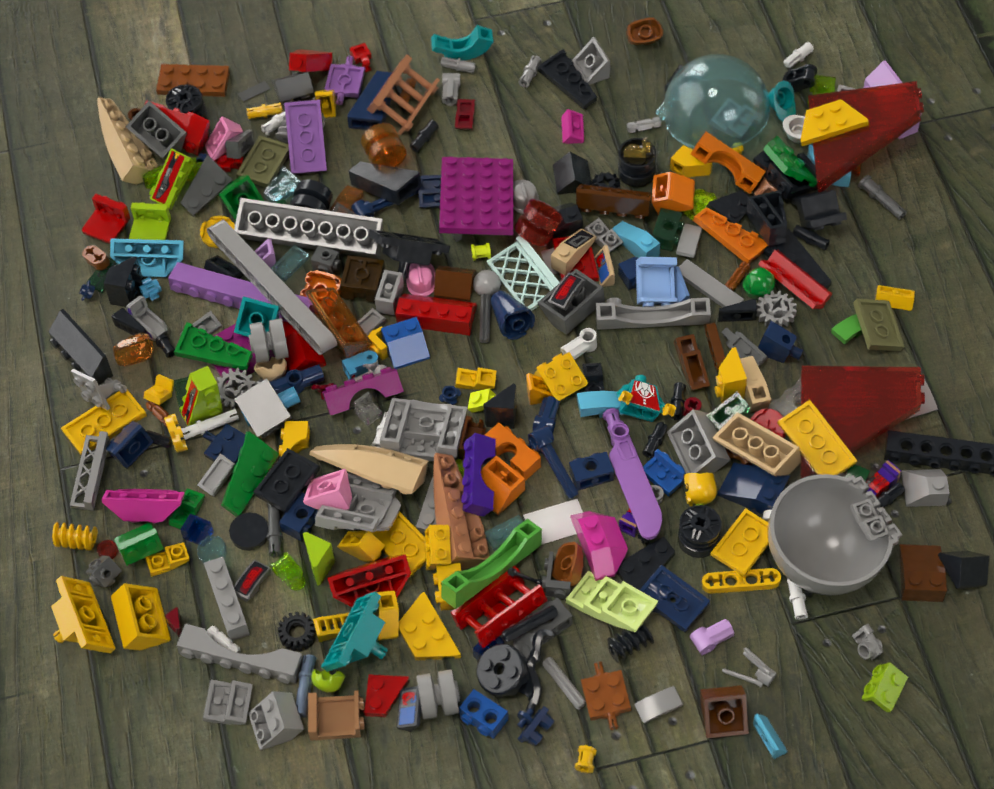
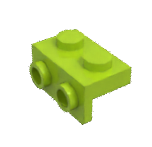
M885 663L874 668L873 676L865 686L861 699L864 701L872 700L885 712H892L908 677L893 664Z

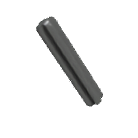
M490 294L481 295L479 336L481 343H489Z

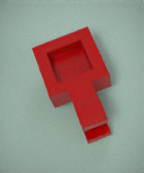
M366 43L350 47V54L354 58L355 63L361 62L362 67H365V73L372 71L369 59H372Z
M224 153L215 162L224 172H231L232 168L239 169L241 167L244 157L242 156L240 159L228 158L227 154Z

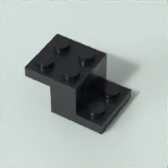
M821 190L790 198L791 204L797 205L801 227H808V230H820L824 228V225H840L842 220H847L846 212H840L836 190Z

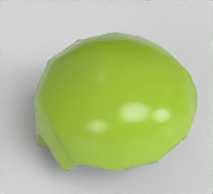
M314 669L311 678L313 684L319 690L331 693L339 690L344 681L345 674L337 671L332 675L329 671L323 670L321 672Z

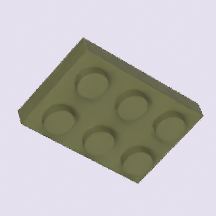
M259 135L236 173L237 178L249 175L255 185L269 189L289 155L288 144Z
M856 299L853 302L868 349L901 351L904 348L889 301Z

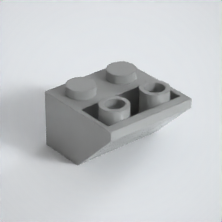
M272 691L248 713L260 750L290 741L304 730L293 695L289 692Z

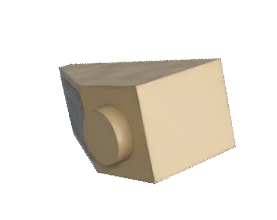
M580 229L562 241L551 254V268L566 276L594 243L597 236Z

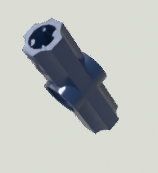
M318 364L301 371L290 370L286 376L270 381L277 394L291 387H294L297 394H299L305 387L324 381L325 378Z
M548 396L543 399L539 414L534 419L533 432L544 426L549 427L552 433L554 432L555 418L560 405V401L555 397Z

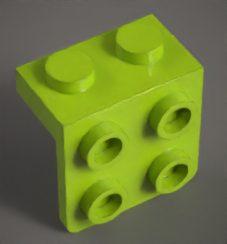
M132 202L131 211L134 221L129 239L166 240L171 220L168 205Z

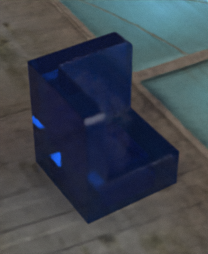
M189 514L180 529L183 539L202 547L206 545L214 532L210 521L193 514Z

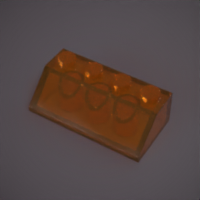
M335 288L309 289L305 291L310 305L322 323L334 335L337 345L346 358L368 350L372 344L371 340Z

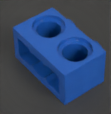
M475 689L472 690L459 707L460 719L467 725L472 724L486 737L490 736L494 739L508 721L507 710ZM473 707L479 709L477 712L469 711ZM488 719L496 720V722L492 724H489L486 721Z

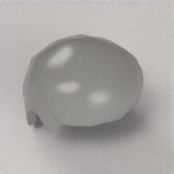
M482 270L474 277L473 288L478 295L490 294V296H493L494 293L500 290L501 280L494 271Z

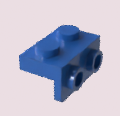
M659 449L655 450L654 457L643 466L647 478L654 485L660 486L668 497L684 484V475L686 474L684 468L674 463L667 453L661 452Z

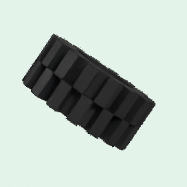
M292 612L288 613L289 618L284 616L283 622H279L278 635L281 644L285 645L287 650L291 648V651H295L298 648V651L301 652L302 647L307 650L309 648L308 644L312 646L314 643L313 639H316L313 620H311L309 615L306 617V613L303 612L301 615L299 612H295L294 616ZM295 626H302L305 632L302 636L294 638L289 635L290 629Z

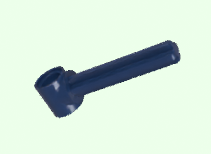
M418 189L415 193H413L411 196L418 194V193H419V189ZM382 198L371 203L359 200L352 205L351 210L355 215L374 217V212L394 203Z
M544 426L528 434V441L534 450L542 451L569 499L576 497L578 491L551 445L554 441V436L550 428Z

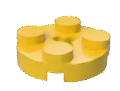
M175 413L168 415L164 420L176 452L188 450L185 440L180 439L184 436L181 427H176L179 423Z

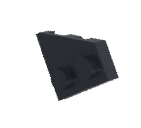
M740 190L710 201L706 207L727 218V221L738 223L747 213V200L749 196Z

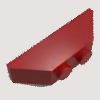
M406 554L347 569L327 579L333 598L353 607L357 598L372 592L395 591L397 598L410 577L411 571Z

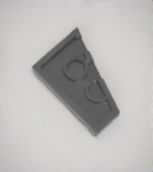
M208 154L181 201V205L193 217L232 182V179Z

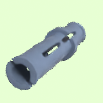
M309 654L303 655L301 672L298 674L299 687L296 707L300 718L307 717L308 693L311 692L312 685L311 674L316 662V657Z

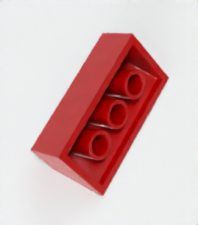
M404 293L398 300L395 312L396 323L417 317L421 329L470 336L477 303Z

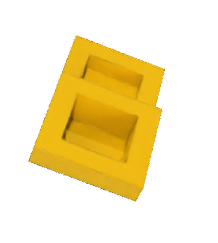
M478 367L477 371L458 368L455 387L473 390L494 389L497 371Z

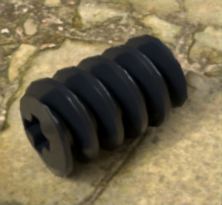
M642 624L636 632L624 629L621 631V634L616 633L614 638L609 637L607 645L612 658L618 663L619 655L626 659V651L633 655L632 648L639 652V644L646 648V641L648 640L653 644L654 639L649 629Z

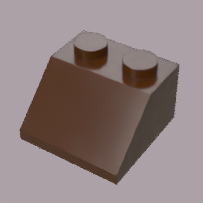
M742 685L700 689L701 710L706 738L749 734L746 694Z

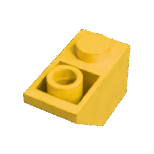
M685 145L670 159V170L687 178L707 176L712 172V162L704 164L692 156L691 152L693 149Z
M395 591L376 592L381 595V598L378 601L379 607L373 614L385 621L377 639L398 638L399 608Z

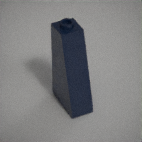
M376 71L348 113L349 128L383 132L387 114L378 109L372 114L367 108L392 72ZM385 97V104L389 107L391 98Z

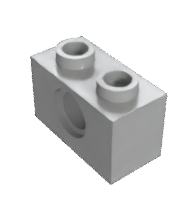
M384 270L375 297L376 311L378 313L395 316L398 300L404 287L403 273Z

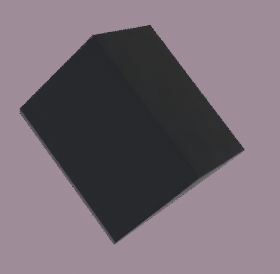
M569 152L553 164L557 195L576 193V189L580 184L592 185L589 164L584 158Z
M514 383L483 404L484 420L487 427H494L500 423L504 427L515 428L517 393Z
M971 551L940 552L938 554L957 589L985 587L987 585L990 556Z

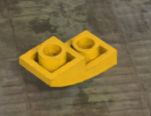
M184 542L167 546L164 552L145 557L151 577L173 570L190 561Z

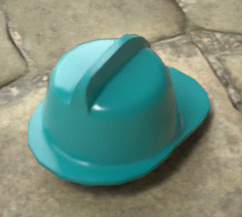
M780 81L769 92L768 103L775 110L779 120L784 122V119L788 116L796 115V106L792 85L788 81Z

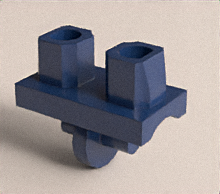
M543 706L542 709H539L533 718L531 716L534 711L531 708L527 712H518L517 717L520 721L517 726L523 728L525 724L527 725L517 738L521 743L527 741L531 745L536 746L543 737L535 730L537 725L547 731L554 723L551 716L547 714L549 711L547 707Z

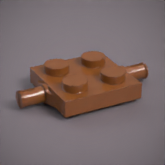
M596 662L594 663L596 675L581 679L590 720L608 719L610 730H614L612 722H614L615 729H618L616 717L621 713L632 711L622 671L604 672L603 663L598 662L599 669Z

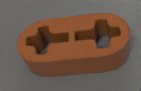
M94 245L86 247L82 252L87 263L97 270H103L110 264V259L105 252Z

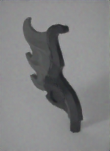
M540 629L536 633L526 632L513 639V647L519 649L528 660L526 668L530 674V680L528 683L523 684L518 691L528 697L529 703L525 711H528L529 708L534 711L536 706L540 704L542 685L535 670V665L540 662L543 639L546 636L555 637V633L548 629ZM502 664V671L504 672L505 666Z

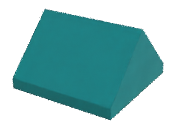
M243 296L234 333L249 337L251 334L250 324L258 322L263 323L265 332L269 331V320L279 319V306Z

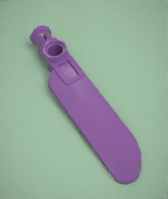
M607 409L602 416L607 421V429L613 446L609 459L640 535L645 539H654L659 534L662 525L660 507L630 438L628 426L620 420L618 409Z

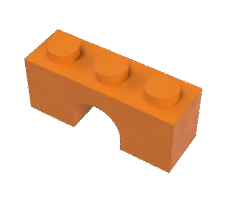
M498 423L484 435L496 439L495 456L499 457L505 452L515 454L510 460V467L524 477L525 481L541 467L540 454L534 449L531 450L522 438H517L509 427H504Z

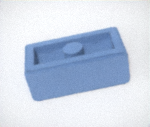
M675 266V298H678V302L689 299V292L680 268Z

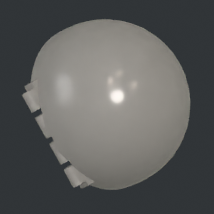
M829 474L808 476L789 485L775 501L768 522L769 548L778 568L797 586L822 595H840L860 589L878 575L886 564L892 547L897 545L899 539L903 536L895 523L889 525L892 519L886 510L880 507L881 503L872 491L866 493L869 486L862 476L857 478L854 475L848 478ZM869 498L877 515L882 516L889 531L888 535L869 541L863 533L850 509L852 504Z

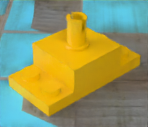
M60 576L56 582L62 598L51 606L59 626V630L53 634V636H56L54 637L55 640L59 643L64 641L79 643L83 649L112 653L116 648L91 583Z

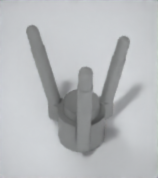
M747 647L744 648L745 652H743V655L759 668L755 674L758 677L757 679L722 669L723 673L754 683L760 688L763 684L768 687L777 674Z

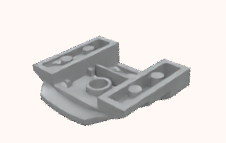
M392 398L380 437V448L394 450L427 461H434L435 453L453 455L454 458H457L468 407L427 403L414 399Z
M348 474L352 494L349 509L343 510L322 505L315 516V526L331 530L361 529L370 532L387 531L393 525L400 511L401 504L395 497L397 489H386L380 484L358 475Z

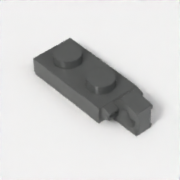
M727 327L721 332L728 340L726 342L728 348L731 350L736 347L739 358L753 356L758 367L768 359L741 332L737 331L734 334Z

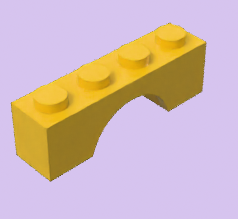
M285 421L284 428H281L283 444L279 445V457L288 448L296 453L309 448L310 427L308 421Z

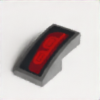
M568 273L558 284L548 302L566 311L573 297L578 296L586 280Z
M254 559L233 586L237 597L248 602L259 591V585L271 574V567Z

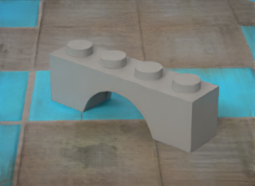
M223 556L205 562L204 566L229 639L234 641L249 636L248 627Z

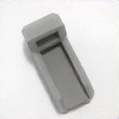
M138 296L127 305V312L146 329L149 338L156 341L159 335L168 332V327L162 319L147 307L148 304L145 297Z

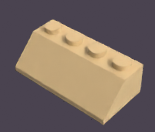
M738 412L712 437L715 442L774 476L789 475L801 463L800 448Z

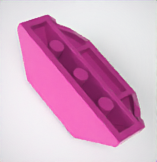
M161 489L106 490L102 497V503L123 521L158 523L163 522L181 505L185 495L184 492Z
M592 511L570 515L595 581L602 580L605 576L609 578L615 577L628 552V547L616 518Z

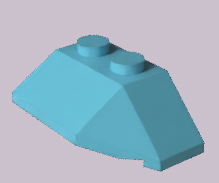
M111 239L110 257L117 264L132 257H137L138 264L141 266L142 276L167 277L177 262L180 263L183 260L184 241Z

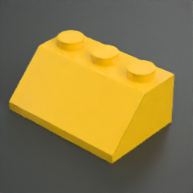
M124 583L111 595L124 649L141 651L171 640L157 588Z

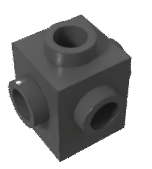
M318 246L311 258L313 271L319 270L334 275L335 271H338L341 266L339 253L334 249Z
M102 555L99 559L97 558L89 564V569L85 573L89 576L88 580L93 586L105 588L111 586L116 581L115 577L122 570L109 556Z

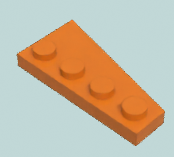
M707 207L694 216L693 221L742 261L751 263L768 246L762 238L758 237L759 234L753 231L750 233L742 229V225L727 221L726 217Z

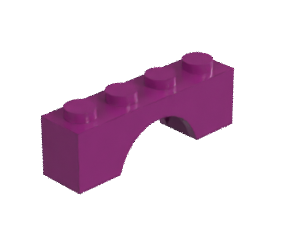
M386 367L380 369L381 373L373 375V372L362 375L360 380L355 381L353 378L344 381V385L337 387L334 384L326 387V391H323L322 394L328 413L334 415L349 410L350 401L354 394L365 388L376 389L385 398L404 392L397 370Z

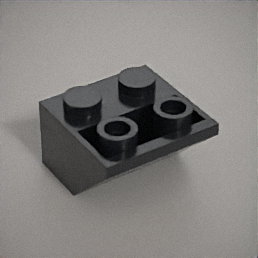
M132 257L109 268L103 284L111 305L127 307L130 302L138 297L139 286L143 285L141 281L144 280V276H142L141 266L138 264L137 257Z

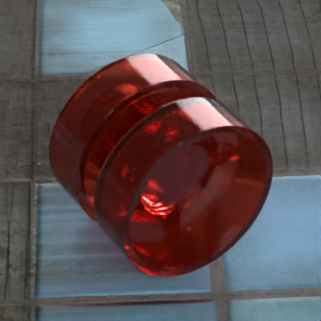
M530 199L523 210L524 215H520L514 225V229L526 241L536 246L546 247L553 237L552 231L557 230L563 218L549 204L537 199Z

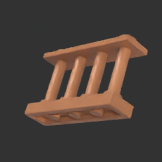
M407 54L399 62L367 108L372 114L376 109L382 110L402 125L398 132L399 135L411 129L413 126L412 120L429 95H433L437 91L438 87L436 85L440 81L436 78L431 84L411 69L409 63L412 58ZM402 73L408 74L427 89L423 96L402 80ZM398 85L419 101L414 108L393 92L394 89L392 87ZM385 97H390L410 113L407 120L385 104Z

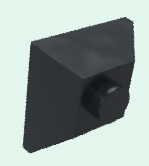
M572 202L537 211L548 241L573 235L578 230L583 229L582 215L578 206Z

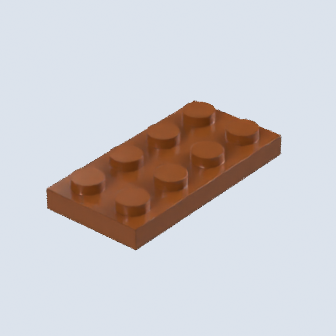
M161 64L156 92L157 95H167L174 87L189 84L198 88L202 96L225 97L230 69L229 66Z

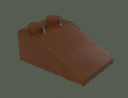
M900 544L902 600L943 602L947 587L945 567L938 557V554L942 552L941 546Z

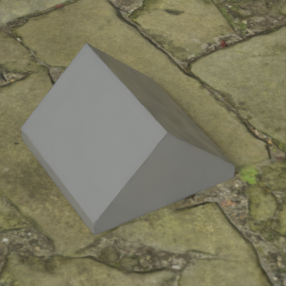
M593 37L572 60L575 68L580 71L582 78L589 85L610 78V60L597 39Z

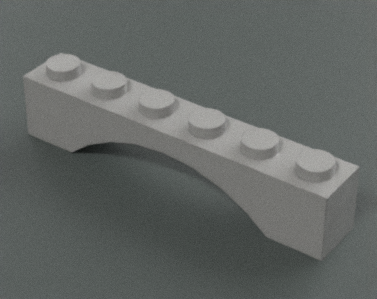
M690 298L675 304L655 307L629 306L616 302L596 303L597 330L702 325L710 323L711 317L709 298Z
M185 624L177 643L179 653L185 658H197L207 664L217 663L224 668H236L246 674H250V672L256 673L262 678H275L285 684H296L298 674L302 668V653L283 648L274 652L257 655L236 653L219 645L209 636L205 628Z

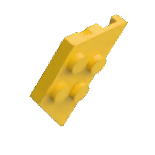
M841 99L806 110L801 135V146L868 126L869 121Z
M425 592L421 593L399 621V632L416 661L427 659L442 660V657L461 658L458 648Z

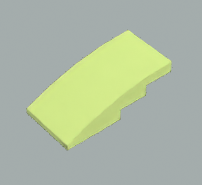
M587 571L566 598L567 604L608 624L633 632L640 628L658 604L657 600L624 581L622 584H619L607 576L602 580L595 581L593 573Z

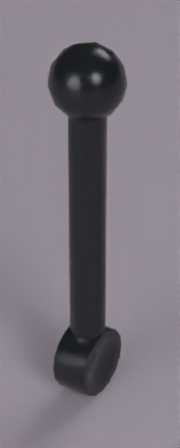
M514 568L508 569V575L518 576L542 586V579H534L521 574Z

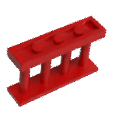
M515 566L512 567V568L516 569L517 572L520 573V571H519V569H518L517 567H515ZM507 571L450 613L460 630L468 625L476 630L475 635L480 646L484 648L502 635V631L517 624L548 600L540 584L531 590L524 585L523 578L510 576ZM518 590L524 596L515 602L508 596ZM499 602H503L508 606L501 613L492 608ZM486 613L492 619L482 625L476 619Z

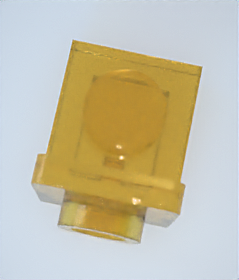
M648 137L643 138L642 148H639L637 144H629L628 147H625L624 157L646 158L647 153H650L651 142H647Z

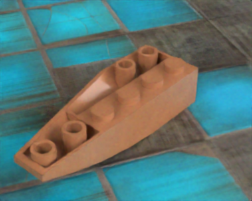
M435 453L433 479L436 525H449L450 564L460 563L461 570L477 566L490 557L484 526L479 515L463 511V503L461 502L464 485H462L463 478L453 455Z

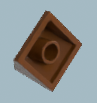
M440 265L435 273L433 296L435 298L470 302L476 270Z

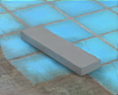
M688 259L679 266L684 281L722 308L744 301L741 296Z

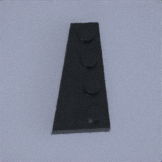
M787 229L786 243L767 246L764 249L763 254L768 258L774 250H779L823 287L828 289L831 286L832 281L790 229Z

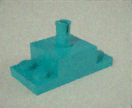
M372 592L356 599L321 666L322 669L328 672L347 666L351 662L368 657L370 652L379 659L386 655L384 651L387 652L388 648L376 641L385 621L373 614L379 607L378 601L381 595Z

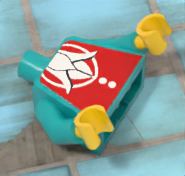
M637 375L635 379L631 380L629 384L623 385L616 393L618 401L621 402L619 413L653 422L660 413L664 416L669 414L673 417L676 411V406L663 402L655 385L646 383L647 378L644 375Z

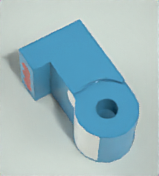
M369 350L342 360L343 371L348 380L367 373L369 369L374 372L375 368L379 365L377 353Z

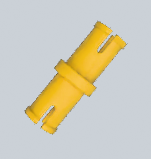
M281 103L262 104L260 107L247 108L248 119L268 118L269 115L281 114L283 112Z

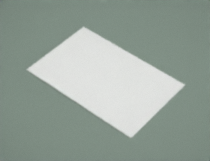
M577 498L524 514L523 516L525 520L529 519L542 529V545L577 534L570 515L582 513L583 511Z

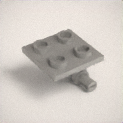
M75 369L71 370L74 376L73 381L81 389L83 399L94 403L97 407L109 410L110 406L106 398L115 391L125 393L127 387L121 384L119 380L107 378L105 384L98 385L96 379Z

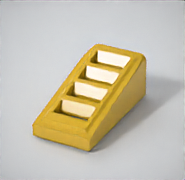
M349 613L313 619L319 643L336 638L341 630L337 623L341 622L343 626ZM333 624L335 629L331 630L330 625ZM325 626L326 631H322V627Z

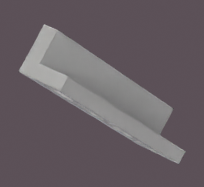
M100 431L99 436L86 435L70 508L94 511L107 455L105 448L110 442L108 432ZM90 441L97 442L96 450L93 452L89 449ZM93 458L92 467L87 469L85 462ZM89 475L88 484L83 487L80 483L81 479ZM85 493L84 503H76L77 497Z

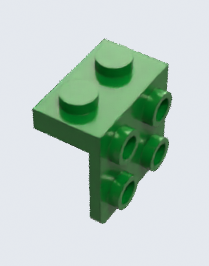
M150 523L114 539L126 566L164 549L156 529Z

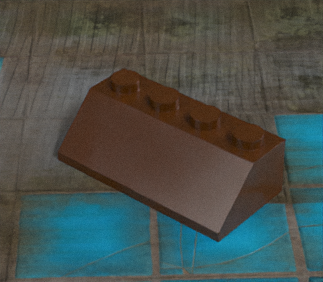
M580 184L576 189V205L578 208H581L580 211L582 212L599 210V214L615 212L617 216L626 217L627 214H632L635 218L645 219V216L650 214L652 192Z

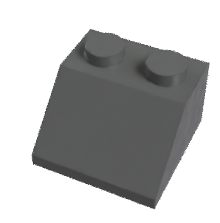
M298 72L271 80L280 102H294L293 98L296 97L301 99L311 96L310 93L314 92L308 72Z

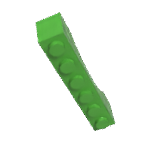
M526 519L512 530L504 543L484 562L468 570L455 571L441 582V598L455 609L460 607L508 571L509 568H512L539 548L542 541V529L529 519Z

